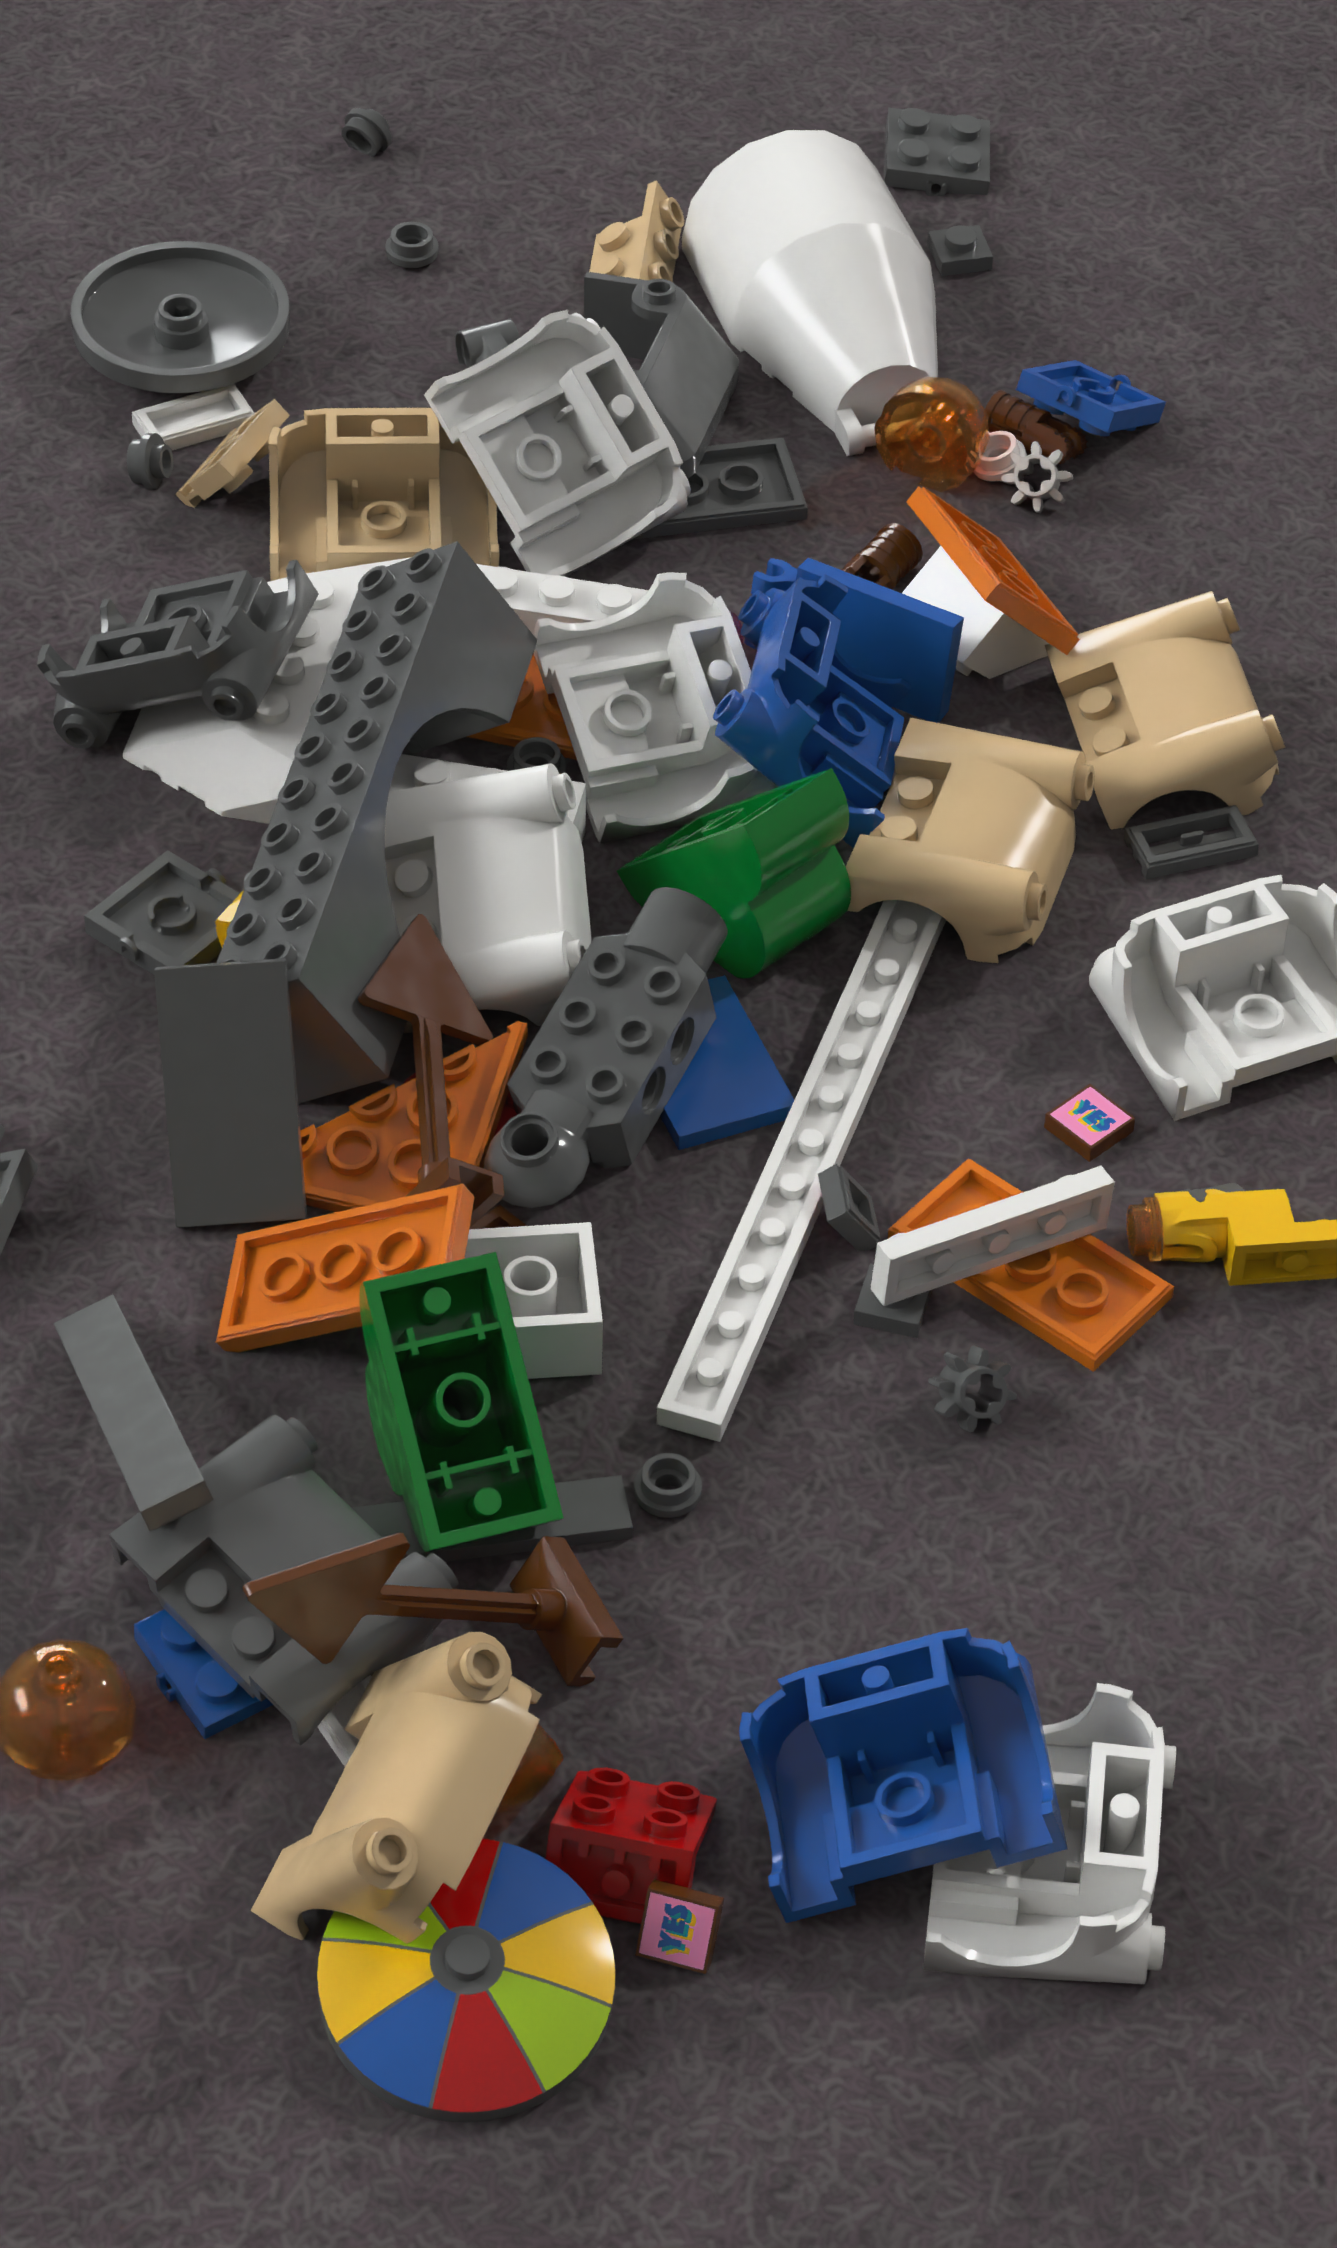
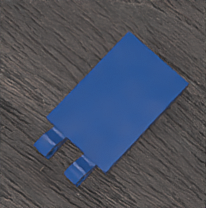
M771 558L767 563L766 574L758 571L754 573L751 594L757 590L765 594L772 588L787 591L799 577L804 580L818 581L826 574L848 588V593L841 600L832 615L841 620L835 649L844 661L864 674L886 679L902 678L911 684L910 691L893 706L894 708L939 723L949 711L964 617L811 558H807L797 569L783 560ZM745 638L744 643L746 645H748L751 648L757 649L756 646H754Z
M725 975L708 980L716 1019L660 1115L678 1150L785 1121L794 1102L792 1094Z

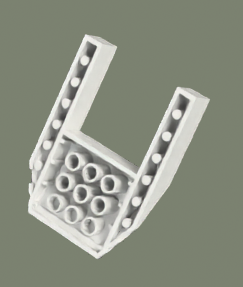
M409 558L306 573L319 595L255 714L246 720H223L216 717L209 710L202 697L145 707L139 713L123 751V758L142 770L157 773L161 781L179 791L182 788L205 801V807L221 816L269 824L278 802V794L284 786L294 760L295 749L301 741L311 715V707L317 699L325 678L327 665L333 657L341 636L342 625L348 617L358 591L360 579L376 566L384 565L387 567ZM476 564L532 634L538 619L551 618L564 623H585L600 620L632 606L649 591L625 587L619 584H605L572 579L560 575L553 576L514 570L507 567ZM287 577L267 582L274 593L288 591ZM401 754L394 771L389 792L505 772L506 770ZM572 781L576 796L575 809L568 810V817L578 829L582 843L586 826V783Z

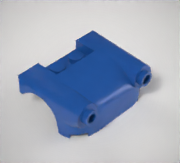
M826 574L818 581L804 580L799 577L787 591L772 588L764 594L757 590L742 607L738 619L743 622L741 635L756 646L757 651L748 688L741 693L735 689L728 692L713 714V719L718 722L715 736L778 787L832 768L843 788L849 809V826L842 840L854 849L860 834L869 835L871 831L884 821L885 814L874 807L882 800L883 793L891 786L895 768L894 755L900 743L905 719L893 710L892 707L910 691L911 684L902 678L886 679L870 676L856 670L845 662L835 649L841 620L832 614L848 593V588Z
M968 1628L934 1633L805 1668L777 1679L781 1687L779 1691L760 1703L753 1713L742 1712L739 1727L740 1741L759 1789L771 1842L772 1871L768 1876L769 1888L786 1923L856 1905L854 1885L985 1850H990L998 1868L1068 1849L1031 1664L1024 1656L1016 1653L1010 1640L1002 1644L996 1640L975 1638L971 1636Z

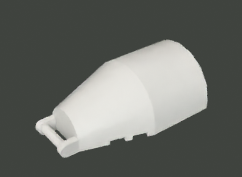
M786 130L746 144L716 166L690 202L682 234V250L730 343L740 352L746 351L762 365V371L769 377H776L793 391V397L835 433L847 456L863 454L865 447L933 435L935 440L952 437V415L938 389L936 305L930 261L877 168L856 143L825 130Z

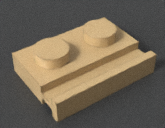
M273 399L246 419L238 429L234 428L175 495L185 505L195 508L202 499L206 500L222 487L228 493L233 492L252 474L253 470L248 465L249 461L253 458L258 462L269 453V435L273 426L279 428L290 415Z

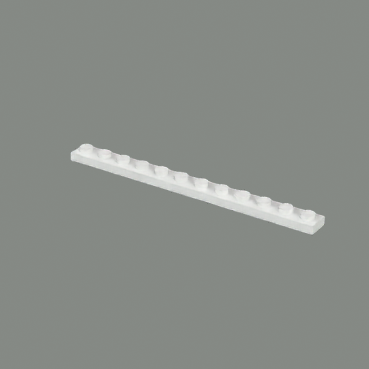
M903 900L883 901L657 1406V1425L714 1441H721L824 1204L818 1173L835 1164L840 1167L946 922L945 918L931 909Z

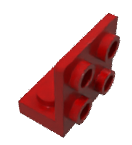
M594 1768L589 1771H578L550 1823L545 1859L568 1874L583 1889L593 1902L600 1916L641 1924L647 1891L654 1879L691 1889L696 1854L715 1814L717 1798L700 1794L696 1787L683 1782L671 1781L653 1785L630 1780L626 1773L612 1768Z

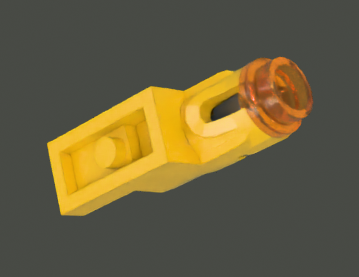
M1228 1183L1204 1189L1154 1193L1153 1197H1144L1142 1204L1129 1205L1127 1208V1239L1129 1250L1133 1257L1147 1256L1149 1262L1168 1260L1210 1262L1214 1261L1215 1258H1222L1229 1286L1337 1278V1220L1321 1219L1309 1222H1294L1285 1189L1245 1191L1236 1183Z

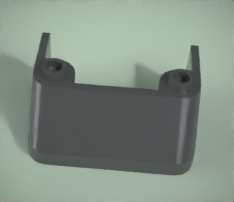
M586 272L584 276V318L593 319L600 329L604 326L618 343L626 357L644 360L640 369L633 371L673 438L683 461L680 469L688 479L697 471L739 380V359L685 291L673 282L666 279L642 280Z

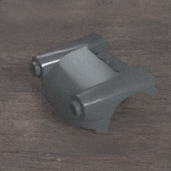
M292 560L289 561L286 568L288 591L274 593L263 576L253 578L248 570L152 589L137 621L131 623L125 621L110 598L102 600L99 607L101 633L90 636L76 669L67 664L50 644L42 645L39 652L37 666L56 691L53 719L56 732L67 744L75 748L100 747L107 741L122 712L202 697L209 710L220 719L239 721L251 718L259 708L319 595L318 591L299 562Z
M271 1415L199 1468L214 1500L154 1531H149L139 1512L110 1533L109 1537L115 1560L121 1566L130 1560L147 1577L149 1588L159 1598L160 1605L252 1698L256 1696L261 1702L267 1698L290 1721L293 1739L301 1746L312 1736L318 1725L336 1703L358 1683L381 1668L431 1648L433 1631L444 1619L366 1615L361 1618L335 1658L328 1664H322L248 1601L242 1587L250 1581L382 1538L312 1470L315 1467L312 1453L318 1449V1445L310 1431L294 1417H290L285 1421L277 1415ZM412 1552L406 1558H402L384 1585L455 1589L459 1583L450 1567L436 1554L431 1553L425 1558L417 1552Z

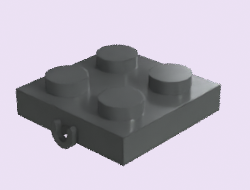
M888 107L885 123L884 182L886 186L926 191V194L929 196H945L946 193L987 195L990 184V120L977 119L965 114L953 116L930 113L918 108L899 109ZM933 184H939L940 191L933 192L931 190V186Z
M167 850L85 914L86 934L153 975L156 967L208 964L222 950L216 933L215 921L240 893L226 885L224 876L217 869L210 868L204 872ZM213 877H214V878L216 879V881H215L213 884H211V882L213 881Z

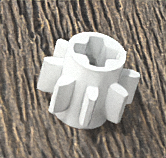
M1034 441L1031 445L1030 455L1022 458L1015 452L1009 454L1012 461L1017 465L1014 469V474H1005L1001 476V480L1007 484H1016L1019 489L1011 499L1014 505L1021 504L1028 497L1033 499L1035 512L1041 513L1043 510V500L1052 497L1059 503L1065 501L1063 495L1058 491L1060 482L1072 480L1073 475L1067 471H1058L1056 465L1063 457V453L1059 449L1052 452L1047 458L1042 455L1039 443ZM1040 463L1041 468L1046 473L1051 474V480L1043 481L1041 483V491L1034 492L1033 487L1028 482H1024L1023 478L1024 475L1033 473L1034 464Z

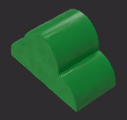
M830 768L702 814L616 871L627 890L641 907L644 906L652 891L662 887L686 891L709 904L722 917L728 930L727 938L713 961L737 978H751L847 912L851 901V885L847 869L835 847L844 838L849 826V809L846 796L836 774Z
M496 1252L364 1281L360 1286L359 1302L362 1329L369 1358L366 1366V1392L373 1432L392 1489L396 1495H403L412 1528L422 1549L425 1552H431L562 1520L564 1517Z

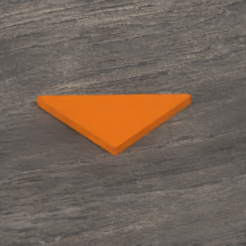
M517 1021L507 1026L506 1033L476 1048L471 1044L443 1058L451 1158L484 1168L486 1153L491 1140L494 1138L509 1094L507 1083L518 1067L528 1037L527 1023ZM416 1078L396 1088L392 1084L350 1105L349 1112L317 1128L312 1124L300 1130L306 1205L340 1212L405 1197L418 1185V1170L422 1167Z

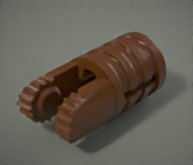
M1002 390L996 392L991 397L980 420L979 433L982 437L995 431L1010 432L1017 440L1023 443L1027 455L1031 454L1032 443L1037 441L1042 449V455L1047 458L1058 449L1063 453V457L1058 463L1060 465L1071 457L1077 458L1078 455L1085 453L1084 449L1088 448L1086 446L1088 442L1085 439L1086 435H1083L1081 430H1077L1076 427L1072 428L1070 424L1052 417L1051 412L1042 408L1039 409L1036 405L1029 402L1026 403L1016 396L1012 397L1009 393Z
M889 523L883 526L871 542L862 551H859L841 570L893 590L901 578L921 561L923 556L922 546L909 529L900 524Z

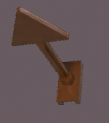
M418 914L409 923L358 996V1001L364 1006L407 1020L412 1025L422 1167L418 1170V1185L406 1196L464 1184L475 1197L470 1222L471 1228L505 1197L503 1175L450 1157L441 1033L478 1046L492 1040L493 1035L427 918L423 914Z
M401 1532L250 1581L242 1587L246 1598L252 1605L322 1664H328L335 1658L361 1618L366 1615L518 1623L525 1630L537 1632L567 1686L580 1687L593 1682L596 1676L591 1670L589 1663L601 1647L617 1648L624 1639L563 1537L543 1536L509 1584L514 1593L384 1585L410 1548L408 1540L404 1533Z

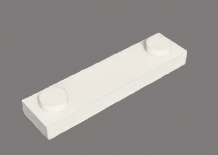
M1098 1166L1075 1175L1064 1176L1055 1182L916 1230L893 1235L889 1239L877 1243L871 1290L882 1305L886 1306L1106 1229L1115 1181L1102 1166Z

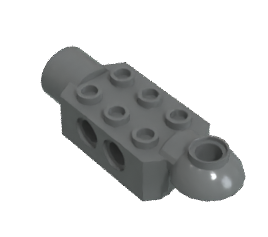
M662 887L655 889L651 892L627 934L593 938L507 1083L517 1116L511 1118L494 1136L484 1159V1169L503 1175L505 1197L502 1199L511 1205L528 1208L552 1205L570 1195L585 1177L589 1162L598 1164L603 1168L633 1164L716 1019L706 972L727 938L728 930L724 920L717 911L702 899L676 888ZM539 1152V1153L536 1154V1155L528 1156V1155H530L531 1153Z

